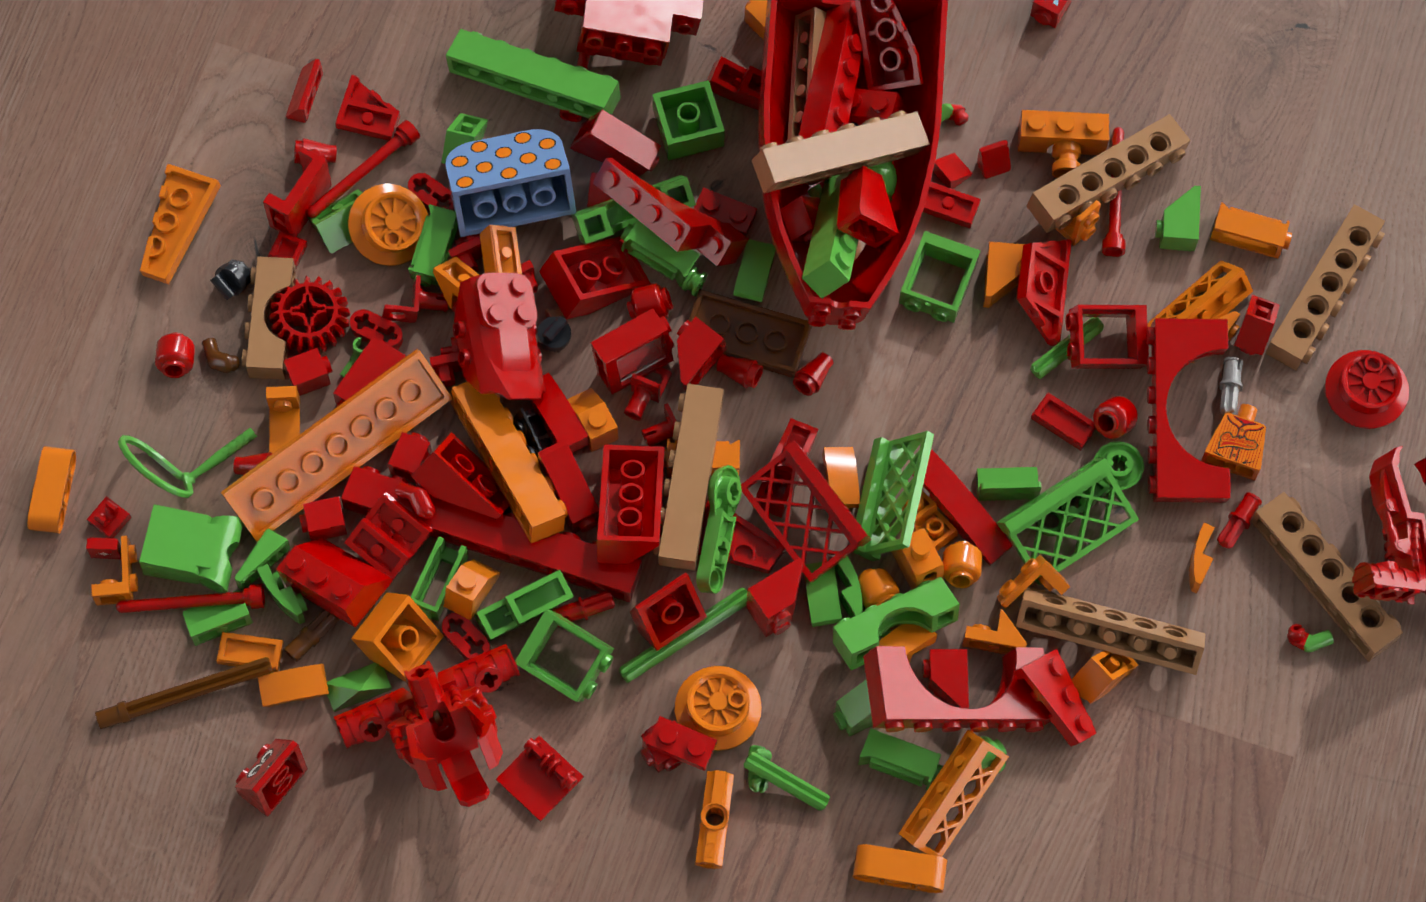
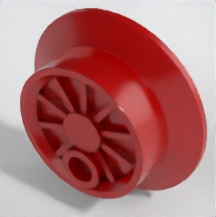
M1358 350L1349 352L1334 362L1326 376L1325 394L1331 409L1343 421L1355 427L1375 429L1389 425L1402 414L1409 398V385L1403 370L1391 358L1376 351Z

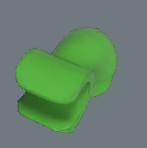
M753 745L748 752V755L751 752H755L769 761L772 758V753L762 746ZM751 771L748 772L749 788L754 792L764 793L768 788V781Z

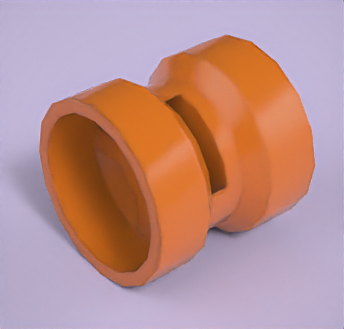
M1061 141L1052 146V157L1055 159V162L1052 164V175L1055 178H1059L1081 165L1078 162V159L1081 157V145L1079 143Z

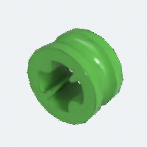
M694 266L688 273L682 285V290H690L691 295L696 297L699 289H702L708 273H699L698 268Z

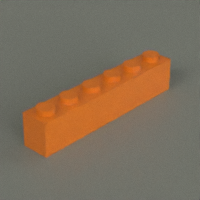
M469 382L452 387L453 399L451 400V405L529 541L533 543L563 531L565 517L568 516L566 506L561 499L557 500L551 480L548 476L544 477L541 473L537 456L534 453L530 454L526 447L527 442L523 432L516 430L513 425L512 414L507 407L504 408L502 406L500 395L480 394Z

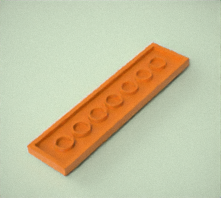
M416 349L220 493L240 518L253 539L258 542L266 529L274 531L304 509V503L313 502L350 475L354 466L361 467L399 439L402 432L407 433L453 398L421 351Z

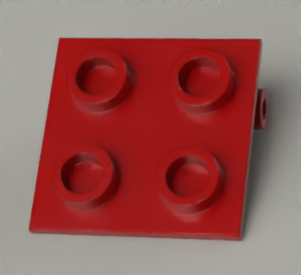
M539 735L535 740L530 738L523 746L525 750L496 778V781L541 822L584 776Z

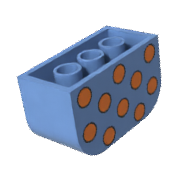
M531 129L464 143L453 149L446 158V170L460 237L479 234L489 224L513 227L577 213L570 168L560 137L551 131Z

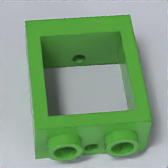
M924 231L902 286L899 303L910 311H922L930 314L938 321L954 323L978 264L981 250ZM925 255L966 269L952 305L912 291Z
M545 610L515 662L516 665L572 700L583 702L585 698L587 700L590 699L598 686L595 680L600 672L605 673L614 659L611 656L614 648L555 611ZM557 625L600 651L578 689L535 663Z

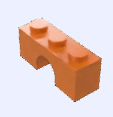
M1022 110L1018 124V151L1047 153L1048 148L1057 142L1073 141L1081 145V154L1099 155L1106 151L1109 142V114Z

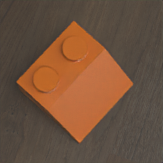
M387 592L351 639L370 660L407 682L403 671L407 670L409 672L411 669L422 665L444 635L409 595Z

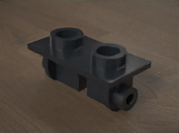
M520 408L513 418V425L517 431L521 430L527 442L526 447L530 454L534 453L538 458L539 451L553 444L550 437L539 439V436L547 433L539 414L535 413L533 409L524 411L523 408Z

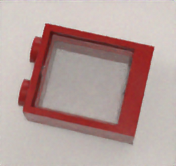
M653 308L590 342L597 374L612 395L631 385L633 373L645 377L674 361L672 348L675 346L669 335L672 329L664 316L659 317Z

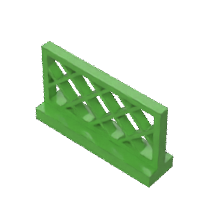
M924 431L891 441L883 437L874 439L856 520L871 538V541L863 547L859 546L853 553L868 560L876 561L880 560L882 553L910 547L934 438L933 433ZM920 445V449L915 455L914 452ZM908 460H910L909 464L906 466V468H905V469L903 470V472H902V470H901L902 467L905 465V463H906ZM914 473L913 479L908 483V479ZM902 487H903V489H904L903 492H902V493L899 495V497L896 499L895 496L898 494V492H899V491L902 489ZM908 501L906 508L902 511L901 508ZM897 516V520L889 527V524ZM902 529L900 539L896 540L895 536Z
M1095 458L997 522L1002 532L1006 533L1024 564L1031 558L1036 559L1037 553L1052 556L1051 565L1060 572L1139 520L1110 472L1111 466L1106 458ZM1103 478L1106 479L1110 486L1108 499L1093 496L1096 483ZM1089 488L1088 495L1082 493ZM1076 496L1087 498L1083 516L1068 512L1070 501ZM1114 496L1117 497V499H1118L1119 502L1113 501V500H1114ZM1092 500L1107 503L1103 520L1088 517ZM1064 504L1063 511L1057 510V508ZM1112 504L1122 506L1129 518L1119 524L1109 522ZM1051 512L1062 514L1058 532L1043 529L1045 517ZM1067 516L1082 519L1078 537L1064 533ZM1039 520L1038 527L1031 526ZM1087 521L1102 524L1100 536L1095 540L1084 538ZM1108 525H1109V526H1113L1112 529H1110L1109 531H1107ZM1026 528L1036 530L1033 548L1023 546L1017 534ZM1042 532L1057 535L1053 553L1038 550ZM1062 537L1077 540L1075 553L1069 557L1059 554ZM1083 542L1089 543V544H1087L1086 546H1084V547L1082 548V543H1083ZM1026 550L1032 552L1031 558L1029 557ZM1058 558L1064 559L1063 561L1057 564ZM1037 578L1035 582L1036 584L1040 585L1041 582Z

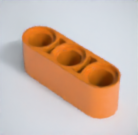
M43 447L28 512L27 524L29 530L61 533L76 467L75 450Z
M861 844L857 846L852 877L868 883L927 893H942L948 861L943 857Z

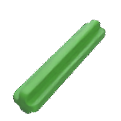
M1092 317L1083 324L1084 345L1103 331L1104 324L1098 317ZM1070 335L1031 365L1030 370L1036 378L1042 379L1067 359V345L1070 342Z
M751 752L747 756L744 767L817 810L821 811L827 806L830 799L828 794L755 752Z

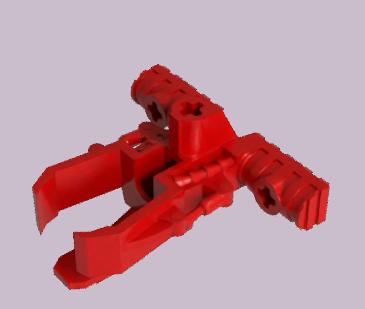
M1399 446L1374 460L1369 474L1372 502L1382 520L1383 538L1387 541L1384 544V550L1387 552L1384 555L1385 562L1376 564L1359 563L1354 569L1352 583H1354V595H1357L1358 598H1365L1367 596L1374 600L1389 602L1390 600H1395L1396 603H1403L1405 601L1408 604L1414 605L1415 595L1420 594V592L1426 595V521L1424 513L1411 511L1398 468L1400 451L1403 447ZM1425 457L1414 465L1420 472L1426 485Z
M507 644L437 673V676L430 661H427L426 665L417 666L409 672L407 670L403 671L410 691L402 687L334 716L347 749L354 744L363 743L364 740L368 742L378 741L384 737L387 731L391 736L392 742L396 744L395 750L399 759H404L411 768L417 771L423 787L435 791L447 789L438 766L441 764L460 805L470 807L486 800L490 794L489 788L470 751L479 748V742L489 771L498 766L503 754L497 737L498 729L495 721L497 716L493 706L488 705V700L482 692H494L502 683L509 681L514 676H520V673Z

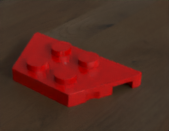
M1070 239L1029 243L1023 245L1017 300L1049 346H1055L1061 342L1072 243Z

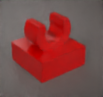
M106 496L87 518V521L106 537L114 538L132 517L130 513Z

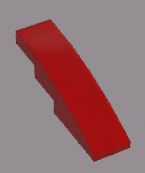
M931 450L923 487L930 493L929 497L936 503L937 507L949 518V522L957 529L959 535L965 541L976 546L981 551L982 558L991 566L1012 548V543L964 483Z

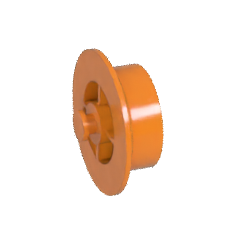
M395 184L376 185L359 195L350 209L348 217L350 238L356 249L368 260L384 266L401 265L413 259L428 213L422 201L407 188Z
M711 666L696 671L683 682L675 699L677 723L716 739V751L732 749L744 743L753 735L761 718V698L756 686L746 675L730 667Z

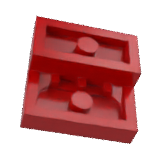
M385 492L367 516L361 519L344 543L374 568L394 580L433 532V529Z

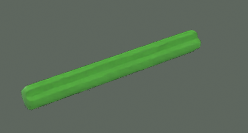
M740 588L706 610L707 618L660 650L656 651L651 646L619 668L621 677L627 683L631 682L745 607L747 604V590Z

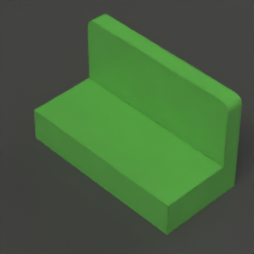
M359 189L332 203L317 217H307L311 226L320 234L330 253H334L352 243L348 230V217L353 203L363 193Z
M1037 467L977 468L976 471L978 501L1032 500L1041 492L1042 486L1041 482L1038 481Z
M245 603L193 607L183 611L188 631L195 646L220 637L222 632L230 633L253 623Z

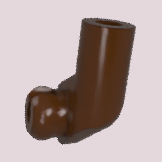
M207 338L202 341L207 363L211 369L223 373L238 370L240 366L238 357L220 352L216 338Z

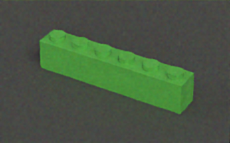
M460 29L446 54L448 69L451 73L562 110H569L571 113L586 118H591L602 109L612 115L621 98L619 81L609 75H600L588 71L582 66H572L561 62L557 58H548L536 54L530 49H521L509 45L503 40L485 37L475 31L470 32Z
M852 172L832 176V178L824 181L802 279L820 298H824L850 281L858 239L838 230L837 216L841 180Z

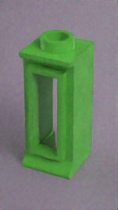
M430 204L431 214L430 216L426 215L411 262L412 268H408L411 279H414L415 282L416 275L421 276L420 285L430 287L431 284L439 286L433 274V268L448 261V250L452 248L458 230L455 211Z
M637 220L634 226L629 223L621 235V239L624 240L621 248L622 252L627 249L630 255L671 280L676 279L679 287L683 285L688 273L695 266L700 256L694 250L677 252L639 220Z
M438 537L411 595L413 601L427 617L438 622L445 608L443 606L446 587L459 567L468 559L467 547L461 545L459 551L446 547L445 539L442 537ZM444 561L453 565V568L434 607L423 601L441 562Z
M870 728L858 765L869 764V768L922 787V784L927 785L926 790H928L943 767L939 764L941 754Z

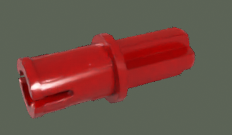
M1246 492L1236 510L1229 513V520L1217 537L1219 545L1228 549L1233 548L1244 529H1249L1251 525L1249 521L1262 504V500L1258 496Z
M605 591L585 599L578 597L579 601L553 608V611L571 622L583 618L587 621L589 616L614 608L615 602L611 592Z

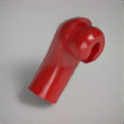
M400 482L397 485L396 495L409 500L414 512L419 517L429 519L434 516L436 507L425 489L404 482Z

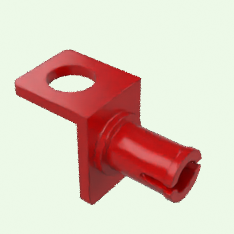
M416 275L413 285L412 307L386 304L383 308L382 317L390 321L415 323L418 312L421 309L447 312L448 303L443 293L422 291V288H420L421 276ZM392 312H401V313H404V314H403V315H395V314H392Z
M662 367L654 371L662 379L660 384L633 373L631 376V392L634 393L624 410V414L631 419L640 421L650 399L659 403L672 376L671 371Z
M668 403L664 404L665 421L641 430L644 440L647 441V446H653L673 437L676 419Z

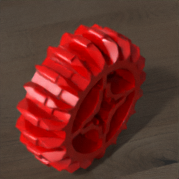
M306 275L304 283L299 284V281L294 278V286H287L284 290L285 294L276 293L275 299L277 302H273L270 305V309L273 312L269 315V320L273 323L271 326L272 332L278 334L277 337L286 342L287 349L292 350L297 346V351L300 354L304 352L305 348L312 350L320 347L323 352H326L327 343L336 347L337 341L335 337L344 338L345 332L342 328L349 327V320L347 318L350 317V309L346 307L348 305L347 298L345 296L341 297L342 290L339 287L333 289V283L330 280L323 284L322 278L318 276L314 282H311L310 277ZM313 298L324 300L331 306L326 307V304H318ZM302 300V302L298 306L292 307L294 304ZM311 306L313 317H310L311 323L309 324L306 314H309V307ZM288 324H294V327H303L306 333L296 331ZM327 324L324 328L317 331L321 325Z

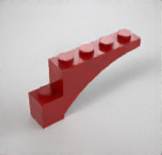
M613 158L605 159L592 182L677 252L696 249L716 266L735 263L749 240L728 222L712 218L666 195L633 174Z

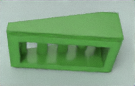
M266 529L235 576L238 588L244 591V588L249 587L259 578L257 568L266 564L271 567L290 550L289 541L276 532Z

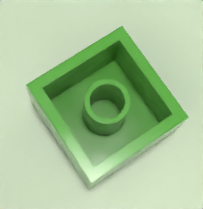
M709 80L653 94V113L668 160L724 147L725 130Z

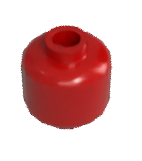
M651 283L635 288L632 291L631 301L627 302V308L632 319L652 308L659 317L664 316L667 319L669 311L673 310V304L666 287L662 288L658 283Z
M178 332L162 336L156 344L155 366L169 378H180L189 373L194 365L195 345L193 341Z
M1114 396L1102 402L1093 414L1096 430L1102 436L1109 439H1117L1129 433L1136 426L1138 420V412L1135 405L1123 396Z

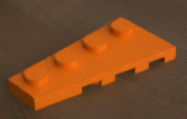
M171 164L166 166L165 174L167 176L164 186H161L158 211L154 213L152 234L148 237L140 268L143 276L168 285L221 187L216 179Z

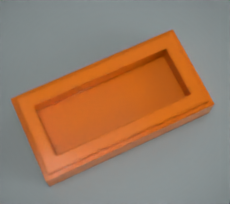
M222 632L216 662L221 665L237 667L268 657L272 665V672H278L284 641Z

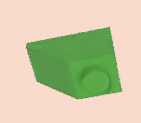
M460 113L446 130L441 163H446L447 156L456 147L464 143L482 140L487 128L488 119Z
M1201 186L1192 187L1164 210L1161 220H1156L1155 237L1160 238L1159 249L1195 251L1199 240Z
M864 680L836 702V712L833 713L834 719L840 730L845 729L849 737L873 726L867 680Z

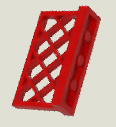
M793 440L785 447V451L743 482L741 489L792 559L796 560L799 558L795 550L802 551V572L813 583L859 546L863 547L871 541V538L800 445ZM787 459L793 467L791 480L775 479L776 467ZM769 472H771V473H770V478L764 477V476H766ZM797 474L800 476L803 482L796 481ZM758 481L769 482L767 499L755 498L749 491V488ZM774 483L790 485L788 502L772 500ZM795 485L809 488L811 491L809 504L793 502ZM815 498L819 501V503L822 506L814 505ZM759 503H766L765 511ZM771 504L787 506L785 523L773 522L770 519ZM792 507L808 508L806 525L790 524ZM813 509L824 510L828 513L827 528L811 526ZM833 521L839 529H832ZM776 526L784 527L783 534ZM789 528L805 530L803 547L789 544L787 541ZM810 530L827 532L824 549L808 548ZM831 533L844 534L850 544L841 551L829 550ZM807 552L823 554L822 566L813 573L805 565ZM828 554L835 555L830 560H828Z

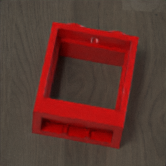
M1078 304L1069 309L1065 325L1067 331H1070L1067 358L1071 360V369H1141L1147 366V357L1149 356V345L1146 343L1148 327L1147 305ZM1083 317L1126 318L1128 358H1084Z

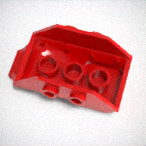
M484 273L460 282L453 335L458 343V363L462 367L463 376L480 394H500L508 400L541 399V394L546 393L541 367L542 354L536 341L537 309L531 282L520 273Z

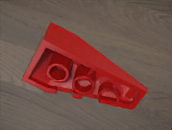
M855 0L868 90L892 91L923 84L919 54L894 0Z

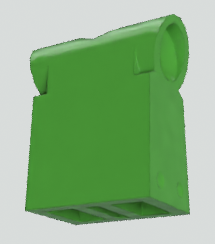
M154 504L139 561L143 575L193 584L200 583L218 593H227L233 571L229 558L239 545L244 524L237 516H216L211 518L209 515Z

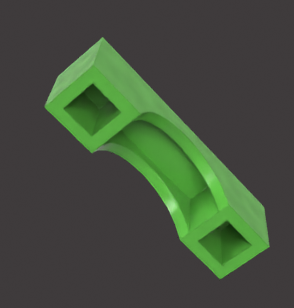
M679 175L652 185L689 207L696 205L688 178ZM613 199L577 211L576 214H571L579 240L584 244L614 235L617 231L627 227L629 223L633 225L638 220Z
M941 577L932 581L927 580L913 590L894 595L887 602L878 606L872 605L859 615L840 620L833 626V644L850 670L864 665L863 656L874 647L879 646L880 637L891 627L901 624H913L923 627L931 633L958 621L960 603Z

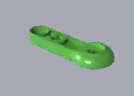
M1121 441L1110 442L1102 446L1095 454L1094 459L1106 458L1111 466L1109 470L1121 490H1127L1136 485L1143 475V457L1131 444ZM1117 460L1118 463L1120 460L1124 461V471L1120 472V468H1118V471L1112 469L1113 461ZM1105 478L1096 483L1093 496L1103 498L1109 493L1110 486ZM1089 488L1082 493L1088 495ZM1076 496L1072 499H1080L1078 503L1079 508L1073 505L1069 508L1068 512L1082 515L1087 498ZM1092 500L1091 507L1098 501ZM1064 504L1059 507L1060 509L1057 508V510H1062ZM1054 512L1049 513L1055 515L1058 518L1060 524L1062 514ZM1067 516L1065 528L1077 518ZM1059 524L1057 527L1051 529L1043 526V529L1058 532ZM1042 532V534L1046 536H1055L1053 534Z
M729 465L715 470L708 484L707 493L710 512L696 576L697 588L703 593L717 594L722 589L737 518L733 515L742 494L738 472L733 466Z

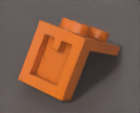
M1096 200L1084 212L1072 218L1073 220L1068 226L1061 230L1055 229L1066 239H1070L1073 246L1081 239L1087 241L1096 231L1095 224L1100 218L1098 214L1101 203Z
M297 386L266 387V400L269 406V452L272 454L300 435V397Z
M127 535L121 536L122 582L115 579H105L100 581V584H91L92 598L97 606L117 604V602L124 600H134L133 592H138L137 573L133 574L132 563H137V549L135 544L131 545Z
M1039 555L1036 559H1029L1022 566L1021 573L1014 580L1010 579L1002 585L997 599L1006 609L1037 578L1050 592L1055 588L1061 595L1070 588V585L1047 560Z

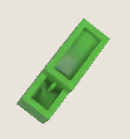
M558 570L476 612L474 617L484 636L490 642L539 617L545 610H552L574 596L561 570Z

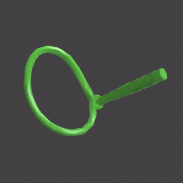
M251 428L247 429L243 434H240L214 453L191 473H182L152 447L130 435H122L118 440V445L129 463L146 479L173 495L189 498L194 493L192 484L195 483L196 478L236 453L237 450H240L257 438ZM126 443L143 450L178 480L183 481L185 490L168 484L150 472L135 458Z

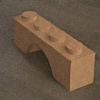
M257 257V266L251 268V285H254V294H249L248 312L252 313L251 322H246L245 339L249 340L248 349H243L242 367H246L249 378L285 380L286 367L283 360L288 358L286 343L269 331L267 321L272 312L270 309L271 303L277 302L275 299L276 293L285 294L284 290L287 286H294L293 280L294 278L296 279V267L293 258Z

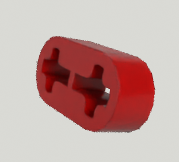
M417 173L410 177L408 190L412 191L422 201L427 211L430 212L429 204L439 207L437 199L441 202L449 200V207L443 206L441 208L454 211L451 191L426 173ZM426 184L427 191L430 194L422 189L417 192L416 185L422 186Z
M366 309L357 310L351 315L349 320L350 328L355 337H361L362 341L369 343L374 336L396 350L402 346V330L396 323ZM367 319L371 328L364 326L362 329H359L357 322L363 323ZM391 332H394L395 340L390 339L388 342H385L384 335L381 333L389 335Z
M451 613L444 618L442 622L443 635L465 660L479 655L478 653L471 655L472 651L467 643L468 641H471L475 646L482 644L483 653L491 650L487 638L470 620L457 613ZM462 623L461 629L465 636L462 637L456 631L450 633V624L458 625Z

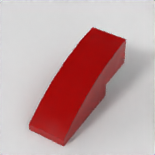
M721 56L714 63L707 79L710 82L712 92L739 104L759 110L762 71L751 65L745 69Z
M550 373L544 374L546 393L541 394V399L529 401L535 412L539 414L548 436H551L555 444L565 439L572 453L588 446L589 436L571 404Z
M790 418L771 461L785 451V447L793 440L809 456L819 429ZM787 459L776 467L775 479L791 480L793 467ZM769 472L765 477L770 478L771 472ZM798 474L796 476V481H798L800 478ZM769 482L761 483L756 498L767 499ZM774 483L772 500L788 502L790 485ZM759 503L765 511L766 503ZM771 504L770 514L782 518L787 506Z

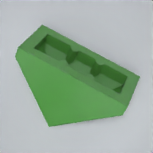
M376 663L327 681L329 691L327 696L334 712L392 690L384 668Z

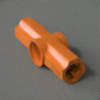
M707 771L695 859L696 866L706 869H722L734 781V774L726 771ZM711 814H718L723 818V822L713 826L706 821V818Z

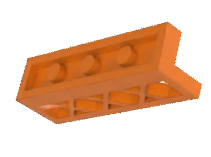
M1220 260L1147 323L1148 327H1151L1155 318L1218 319L1234 309L1253 292V289L1244 269ZM1222 272L1227 273L1225 276H1223V277H1221V278H1218V279H1215V278H1217ZM1206 291L1203 295L1195 297L1198 293ZM1185 309L1181 314L1174 315L1177 311Z
M968 729L898 834L924 853L942 857L1009 756ZM988 751L996 755L991 765L982 769L981 762ZM976 780V787L973 792L964 795L966 784L969 781ZM958 806L959 813L955 819L947 821L946 814L950 808ZM941 832V840L934 850L926 846L933 834Z

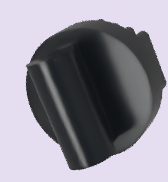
M231 259L216 270L215 276L210 281L222 296L228 300L232 296H238L246 289L247 285L251 282V271L243 261Z
M562 316L546 318L538 327V341L545 351H557L559 353L569 344L571 339V328L568 322Z

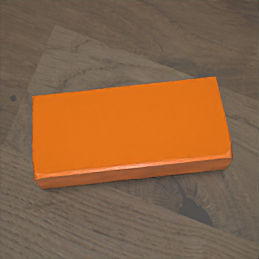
M489 224L480 233L485 273L522 274L516 227Z

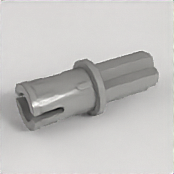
M1227 357L1223 362V378L1219 383V389L1222 390L1220 412L1222 415H1225V413L1235 415L1237 413L1238 394L1243 389L1241 383L1243 360H1239L1238 357Z

